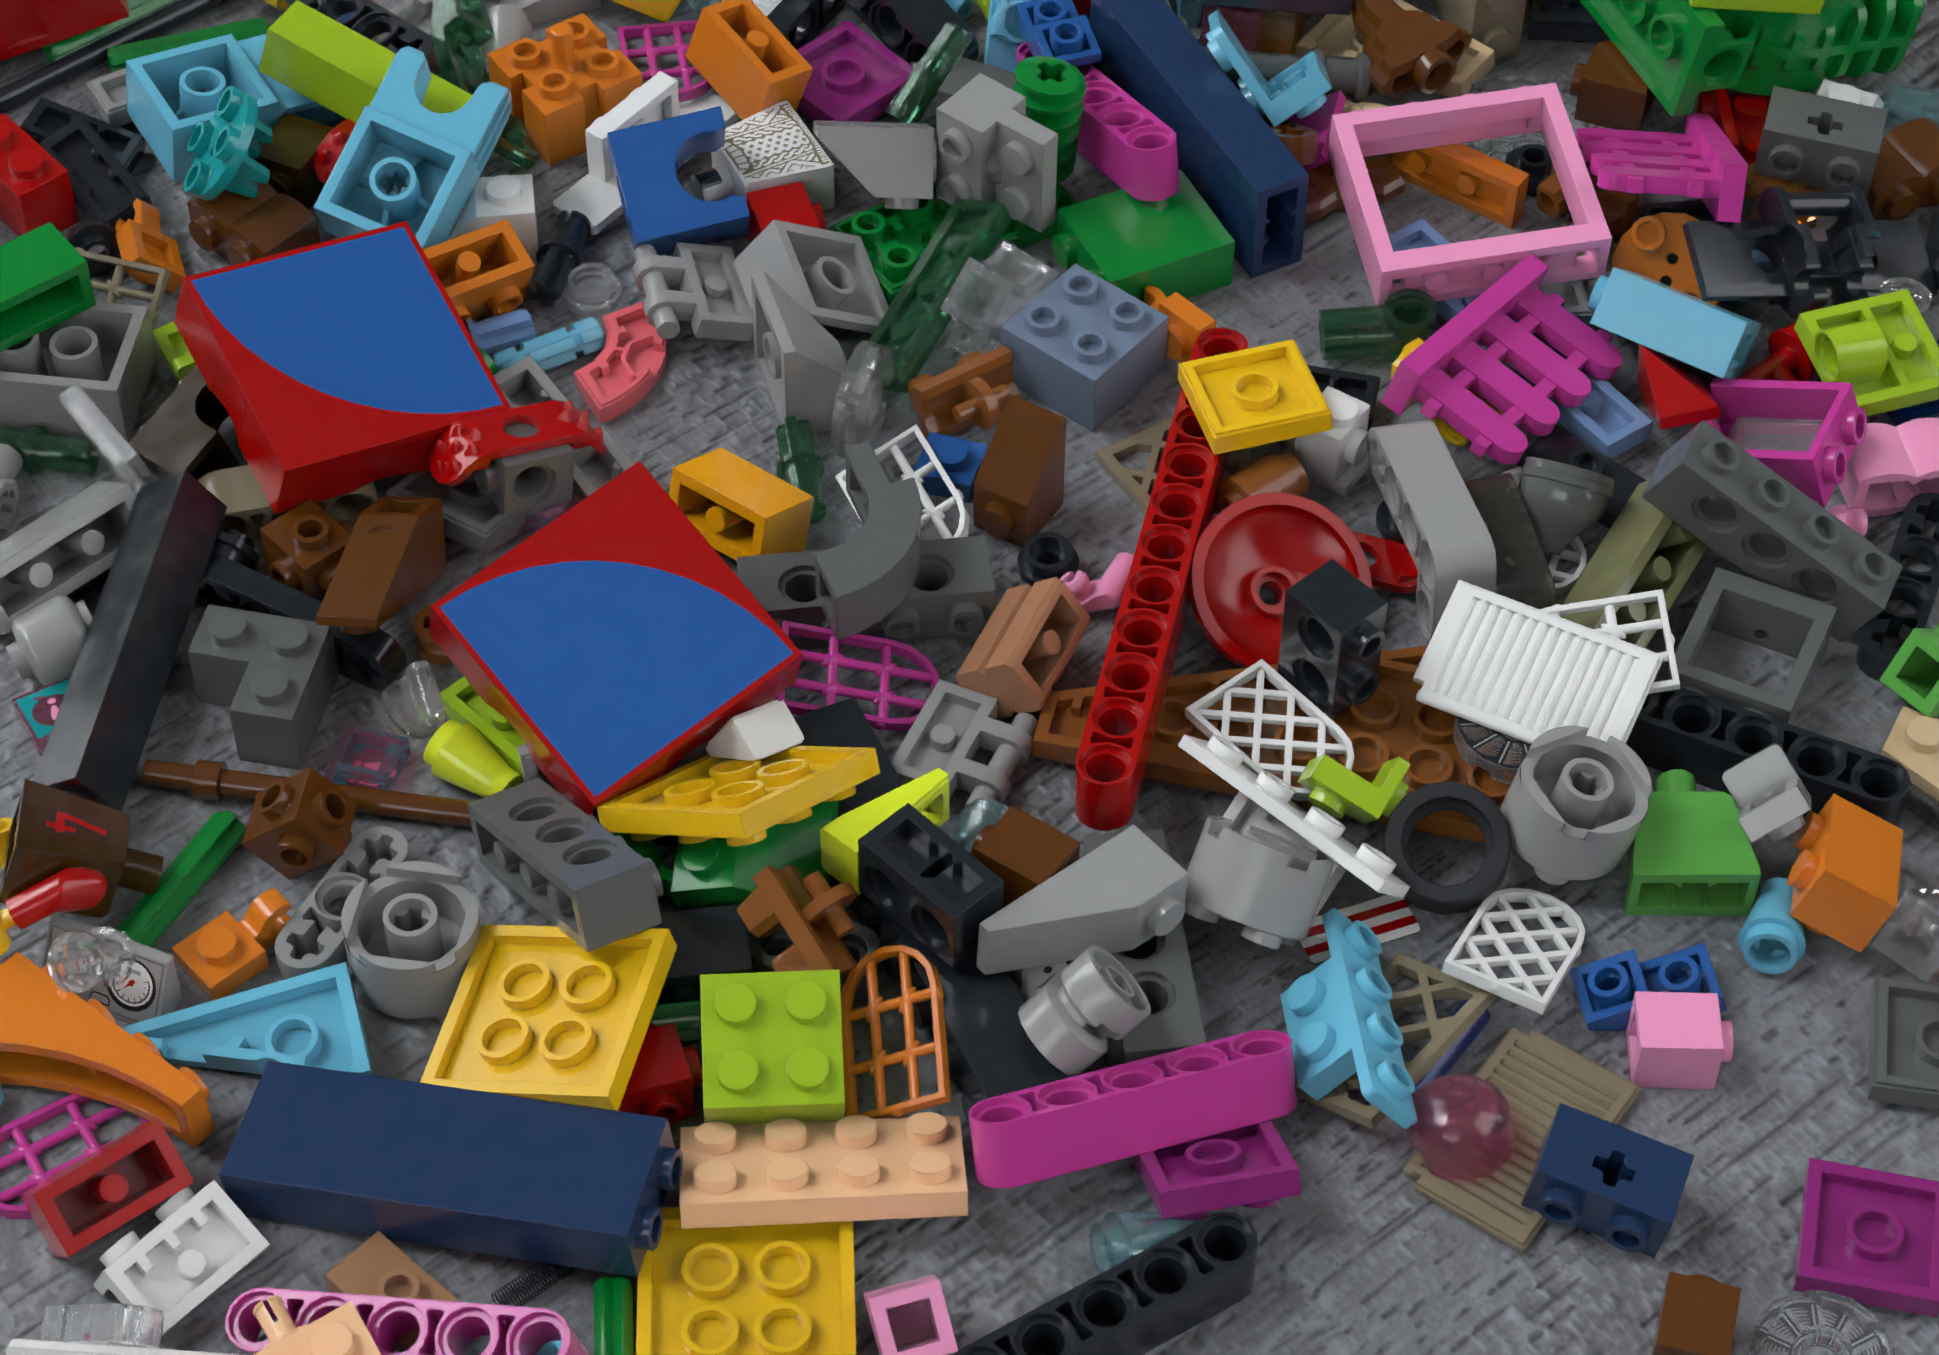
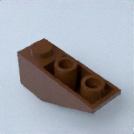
M383 496L359 514L316 615L317 625L341 626V632L350 635L373 633L379 630L380 626L391 616L401 611L403 606L416 595L424 592L428 585L447 570L442 499Z

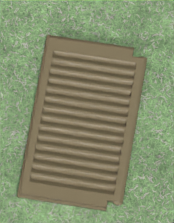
M1511 1028L1405 1165L1403 1173L1417 1181L1413 1191L1517 1251L1524 1253L1547 1221L1539 1212L1522 1206L1521 1202L1544 1137L1560 1103L1617 1125L1639 1096L1642 1088L1536 1029H1533L1527 1036L1518 1029Z

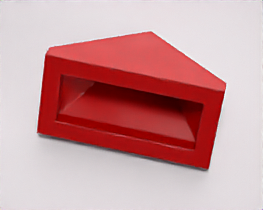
M1639 344L1638 394L1661 430L1697 423L1702 420L1707 421L1721 418L1720 406L1694 370Z

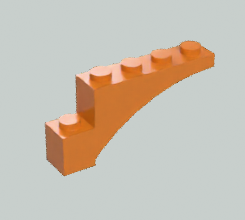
M16 952L0 965L1 1084L34 1086L78 1094L123 1108L149 1121L160 1120L164 1129L194 1148L215 1131L207 1100L210 1099V1092L203 1080L194 1071L185 1066L178 1070L165 1061L158 1048L148 1037L140 1032L130 1035L119 1027L103 1004L94 998L84 1001L73 993L66 980L53 967L44 965L40 968L19 952Z

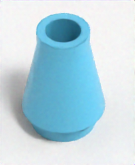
M1771 878L1761 885L1759 897L1738 935V945L1747 964L1765 974H1780L1790 970L1802 958L1806 949L1803 924L1801 921L1790 916L1793 887L1787 884L1788 879Z

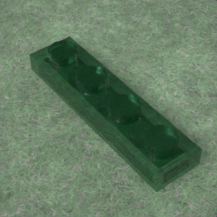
M956 198L868 341L871 350L870 381L868 380L863 388H867L869 383L870 389L901 393L908 392V382L918 376L1011 222L1012 217L1003 202ZM867 346L865 347L860 372H862L861 368L863 369L868 351ZM870 358L863 372L862 379L868 375L865 372L870 368Z

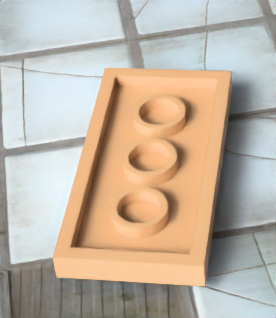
M920 1112L910 1117L872 1119L863 1115H851L836 1121L801 1122L797 1119L781 1118L764 1124L731 1125L726 1122L712 1121L696 1127H681L680 1149L683 1153V1170L680 1177L681 1229L968 1216V1189L960 1115L942 1116L934 1112Z

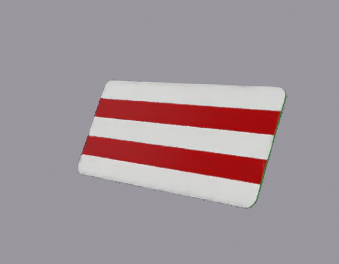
M1385 895L1338 910L1353 923L1356 920L1364 922L1374 932L1380 944L1420 931V926L1404 898ZM1322 915L1314 917L1306 939L1300 941L1309 960L1314 964L1326 961L1331 957Z

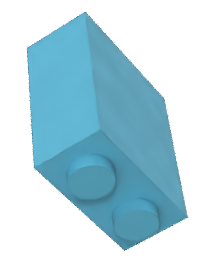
M1613 267L1609 277L1604 275L1599 277L1588 302V308L1595 311L1590 321L1591 324L1723 379H1735L1740 376L1762 326L1761 323L1710 302L1702 301L1700 298L1632 270Z

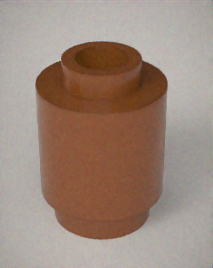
M1280 452L1277 455L1273 453L1265 454L1219 483L1218 512L1220 513L1234 502L1255 494L1280 492L1304 496L1309 490L1307 473L1298 459L1288 452Z

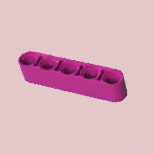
M1026 42L1017 47V64L1025 58L1033 57ZM1091 64L1077 66V69L1084 76L1087 86L1083 99L1084 109L1081 116L1077 151L1130 196L1138 200L1160 201L1174 196L1179 191L1180 186L1177 138L1174 130Z
M1276 1030L1249 1031L982 1100L973 1105L968 1112L977 1181L991 1188L1018 1187L1290 1114L1296 1109L1298 1104L1292 1039L1288 1034Z
M262 1287L250 1289L240 1294L230 1305L225 1318V1330L230 1341L245 1355H254L260 1352L266 1344L270 1343L268 1339L263 1342H257L262 1327L254 1316L253 1309L262 1300L272 1320H278L267 1300V1297L274 1295L280 1296L283 1299L284 1305L296 1328L308 1325L352 1301L381 1355H464L467 1346L474 1339L484 1335H490V1341L487 1348L479 1355H536L543 1345L557 1340L561 1341V1347L556 1355H589L584 1342L567 1321L556 1311L545 1308ZM412 1330H419L418 1339L410 1349L401 1353H395L397 1342L404 1334Z

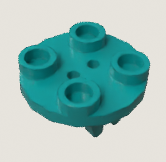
M232 85L228 86L222 93L216 107V113L210 122L207 123L201 120L196 124L187 144V151L194 154L195 157L184 181L183 190L204 201L215 199L224 190L255 198L258 195V184L256 182L261 184L269 182L270 170L251 157L257 158L260 156L261 144L259 142L264 144L272 142L273 131L257 120V99L251 94Z

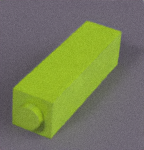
M296 0L267 29L259 71L342 117L357 123L365 106H370L396 53ZM431 73L430 83L423 99V106L432 112L440 114L451 113L462 108L473 95Z

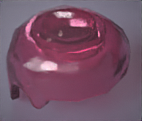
M1462 1072L1434 1078L1413 1094L1412 1098L1418 1121L1406 1129L1407 1138L1411 1149L1419 1150L1432 1175L1442 1179L1469 1181L1494 1173L1511 1158L1515 1141L1512 1114L1506 1098L1493 1083Z

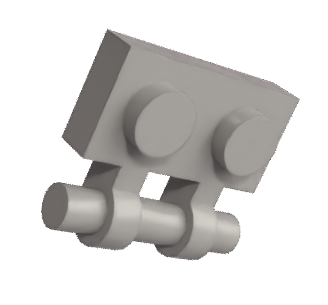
M677 242L672 256L657 255L655 247L649 244L640 245L635 249L633 253L635 264L632 273L638 289L645 292L646 295L643 301L646 319L650 325L656 328L660 338H674L680 332L678 321H690L695 337L712 340L751 341L754 333L753 310L749 306L734 267L733 261L735 256L732 247ZM667 286H678L680 291L668 290Z
M939 679L891 763L903 785L937 768L942 769L949 774V800L956 788L969 792L971 795L964 806V812L971 819L983 822L987 820L993 808L1003 805L1012 787L1009 779L1015 768L1024 765L1033 751L1032 738L1035 735L1038 721L1034 716L1025 712L1018 713L1011 725L996 720L998 716L997 698ZM979 747L993 751L994 755L988 765L973 761Z

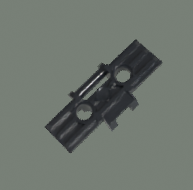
M1766 187L1761 192L1758 202L1761 220H1740V223L1687 221L1682 226L1702 301L1768 300L1769 305H1780L1790 316H1799L1800 313L1903 289H1908L1912 298H1934L1938 295L1918 221L1874 220L1865 194L1859 187H1843L1838 193H1787L1783 187ZM1796 216H1837L1838 221L1825 230L1828 240L1814 241L1809 225L1799 224ZM1752 250L1761 251L1769 258L1773 268L1772 274L1758 268L1753 260Z

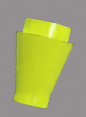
M455 719L448 720L431 737L423 754V760L432 767L431 773L434 777L483 798L517 786L523 780L522 775L509 766L472 723L462 725Z

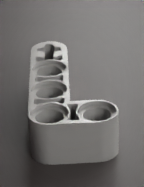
M1422 420L1373 427L1369 429L1367 438L1370 468L1418 570L1416 591L1417 618L1423 638L1426 642H1430L1458 580L1495 593L1497 562L1493 540L1433 421Z

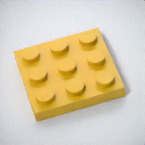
M793 746L756 761L711 757L708 754L596 806L600 825L609 832L630 833L633 841H648L665 835L678 836V841L682 844L698 843L712 838H726L727 845L745 846L764 840L767 837L766 829L776 824L794 823L812 815L811 807L821 802L839 801L855 795V785L880 774L876 749L865 747Z
M483 924L479 940L469 958L420 1083L618 1111L677 949V944L670 930L649 928L587 952L557 926Z
M680 1207L661 1208L663 1212L661 1238L654 1251L647 1250L637 1280L636 1355H856L853 1221L681 1229Z

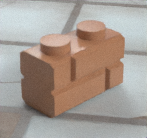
M1057 577L1037 581L1033 586L1025 584L1009 588L1005 591L956 674V681L962 687L997 698L998 716L996 719L1013 716L1015 711L1017 713H1029L1041 710L1052 692V685L1057 683L1091 623V617L1064 581Z

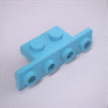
M1331 908L1322 915L1331 957L1309 974L1299 977L1289 989L1280 995L1288 1035L1292 1039L1294 1065L1299 1088L1318 1101L1357 1073L1361 1093L1364 1098L1402 1128L1407 1129L1418 1121L1412 1098L1415 1085L1405 1068L1400 1046L1404 1040L1400 1029L1394 1022L1389 1000L1393 994L1389 983L1382 973L1378 956L1382 952L1380 942L1374 932L1364 922L1356 920L1353 923L1337 909Z

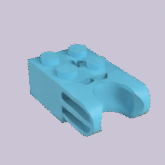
M227 34L126 61L127 113L173 182L184 180L193 164L195 155L187 151V144L194 127L201 120L207 123L210 122L216 113V107L222 93L230 85L251 94L257 99V120L270 129L274 127L285 112L333 128L346 120V118L259 71L266 34L236 41L232 34Z
M410 46L401 48L393 59L370 106H365L313 207L324 230L341 238L407 221L422 249L448 241L508 121L512 110L510 89L494 82L482 83L462 108L444 114L432 112L423 106V99L431 79V73L424 52ZM402 187H407V189L400 194ZM391 191H395L399 194L396 196H388Z

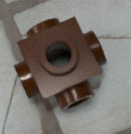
M311 498L260 528L267 571L270 577L322 602L353 531L352 527L345 521L337 522Z
M309 767L285 780H276L265 790L257 793L241 845L291 880L325 863L335 862L338 857L344 854L345 848L352 840L350 830L358 803L336 787L329 779L319 774L312 767Z

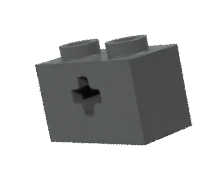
M1774 86L1753 173L1840 191L1843 187H1859L1863 190L1865 197H1867L1880 152L1888 110Z

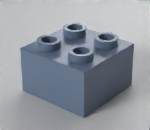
M1075 263L1001 326L1000 346H1005L1013 353L1012 371L1018 389L1093 432L1166 368L1169 316Z

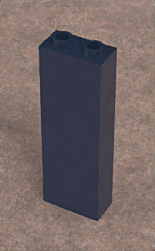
M1091 0L1090 26L1102 53V61L1091 63V65L1174 130L1177 138L1179 171L1182 170L1235 241L1234 258L1249 277L1254 278L1301 261L1309 183L1307 171L1164 0Z
M268 1061L219 1176L226 1194L242 1213L249 1218L372 1236L377 1231H380L384 1236L392 1240L638 1277L647 1250L654 1251L659 1244L663 1228V1212L661 1208L667 1191L674 1192L680 1183L683 1170V1153L681 1149L674 1146L668 1118Z

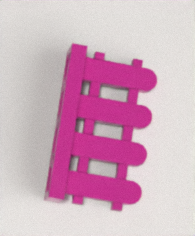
M1691 113L1687 115L1684 134L1617 130L1602 127L1576 129L1575 137L1580 150H1583V159L1585 162L1590 163L1589 173L1598 176V187L1635 194L1651 193L1701 198L1716 221L1740 223L1748 164L1710 114Z
M1530 253L1400 362L1381 403L1398 416H1401L1413 404L1419 401L1423 404L1420 411L1431 421L1439 416L1472 442L1469 450L1479 458L1488 454L1499 463L1512 465L1519 462L1528 446V440L1525 434L1517 428L1518 425L1537 436L1550 434L1560 418V411L1549 398L1552 397L1567 407H1580L1585 402L1592 388L1589 378L1581 370L1583 369L1597 379L1608 380L1615 376L1623 361V357L1619 349L1610 343L1613 339L1610 333L1603 328L1595 332L1563 307L1566 300L1555 292L1548 296L1538 289L1549 266ZM1536 333L1538 336H1540L1542 339L1548 342L1551 346H1553L1555 349H1557L1559 352L1565 355L1567 359L1565 360L1563 357H1561L1559 354H1557L1555 351H1553L1551 348H1549L1547 345H1545L1532 334ZM1504 360L1515 370H1517L1519 373H1521L1523 376H1525L1527 379L1533 382L1536 386H1531L1529 383H1527L1525 380H1523L1521 377L1515 374L1512 370H1510L1508 367L1502 364L1501 361ZM1452 373L1455 377L1452 378L1449 374ZM1472 388L1504 414L1501 416L1468 389Z

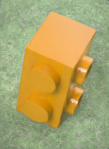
M722 447L673 467L669 496L714 549L736 561L737 557L805 551L814 497Z

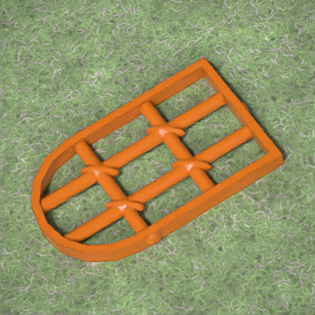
M904 945L883 946L866 955L850 971L841 990L846 1116L863 1115L872 1119L901 1117L907 1113L952 1101L943 1002L944 992L937 968L918 950ZM890 957H899L902 996L883 1001V997L879 996L877 964ZM910 957L918 960L925 967L930 988L916 992V987H912ZM866 975L868 1006L852 1010L854 994L861 979ZM931 999L934 1042L921 1045L920 1040H916L913 1004ZM899 1008V1012L903 1013L906 1050L887 1055L886 1049L883 1050L880 1013ZM866 1018V1022L870 1023L872 1059L855 1064L852 1022ZM935 1053L938 1092L921 1097L918 1057ZM903 1062V1066L907 1067L910 1100L887 1106L884 1067ZM869 1072L871 1077L874 1076L876 1110L859 1114L856 1075Z

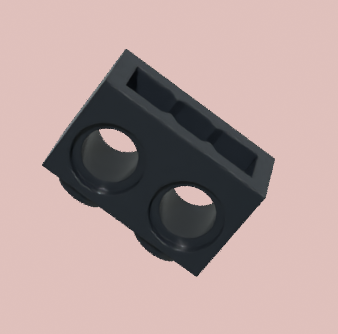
M1331 559L1286 590L1277 673L1331 720L1352 705H1362L1374 694L1379 684L1380 678L1378 674L1382 646L1385 641L1384 629L1388 602L1334 559Z
M909 803L858 840L859 891L952 969L956 968L978 950L979 923L1003 908L1004 881Z

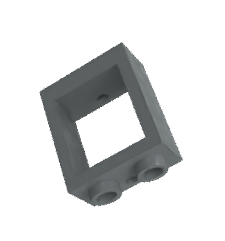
M1716 567L1675 652L1680 687L1793 725L1826 652L1837 607ZM1712 629L1796 658V662L1781 695L1694 666L1710 630ZM1670 667L1667 669L1665 680H1672Z

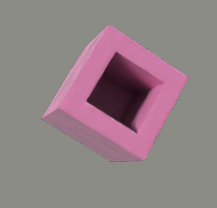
M1635 991L1626 1029L1631 1082L1641 1088L1714 1089L1721 1062H1731L1734 1043L1731 1021H1721L1718 993Z
M931 1274L863 1293L879 1355H947L958 1352L940 1279L935 1275Z

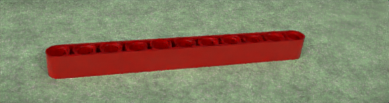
M1229 328L1205 330L1196 338L1189 361L1248 349V341L1244 335ZM1182 388L1076 757L1075 814L1085 826L1098 831H1111L1121 828L1130 821L1134 814L1190 604L1188 583L1194 548L1199 536L1212 520L1218 499V486L1223 480L1230 452L1213 454Z

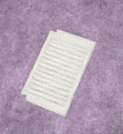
M1458 580L1414 674L1413 681L1423 685L1416 694L1417 701L1531 745L1544 732L1562 726L1589 728L1587 736L1607 742L1611 735L1626 744L1664 660V655Z

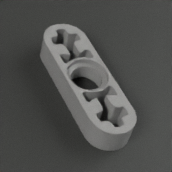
M376 826L361 831L352 839L345 848L344 854L338 857L276 938L275 953L279 972L284 980L340 964L347 960L341 916L328 913L326 908L333 900L348 897L353 888L365 878L368 879L369 877L371 883L387 875L386 867L399 862L410 861L408 843L402 833L390 827ZM385 855L391 856L392 860L389 861L383 858ZM369 859L376 861L371 869H369ZM317 928H318V930L321 932V934L319 935V937H318ZM317 944L319 949L318 956L310 953ZM296 953L304 955L301 960L296 959Z

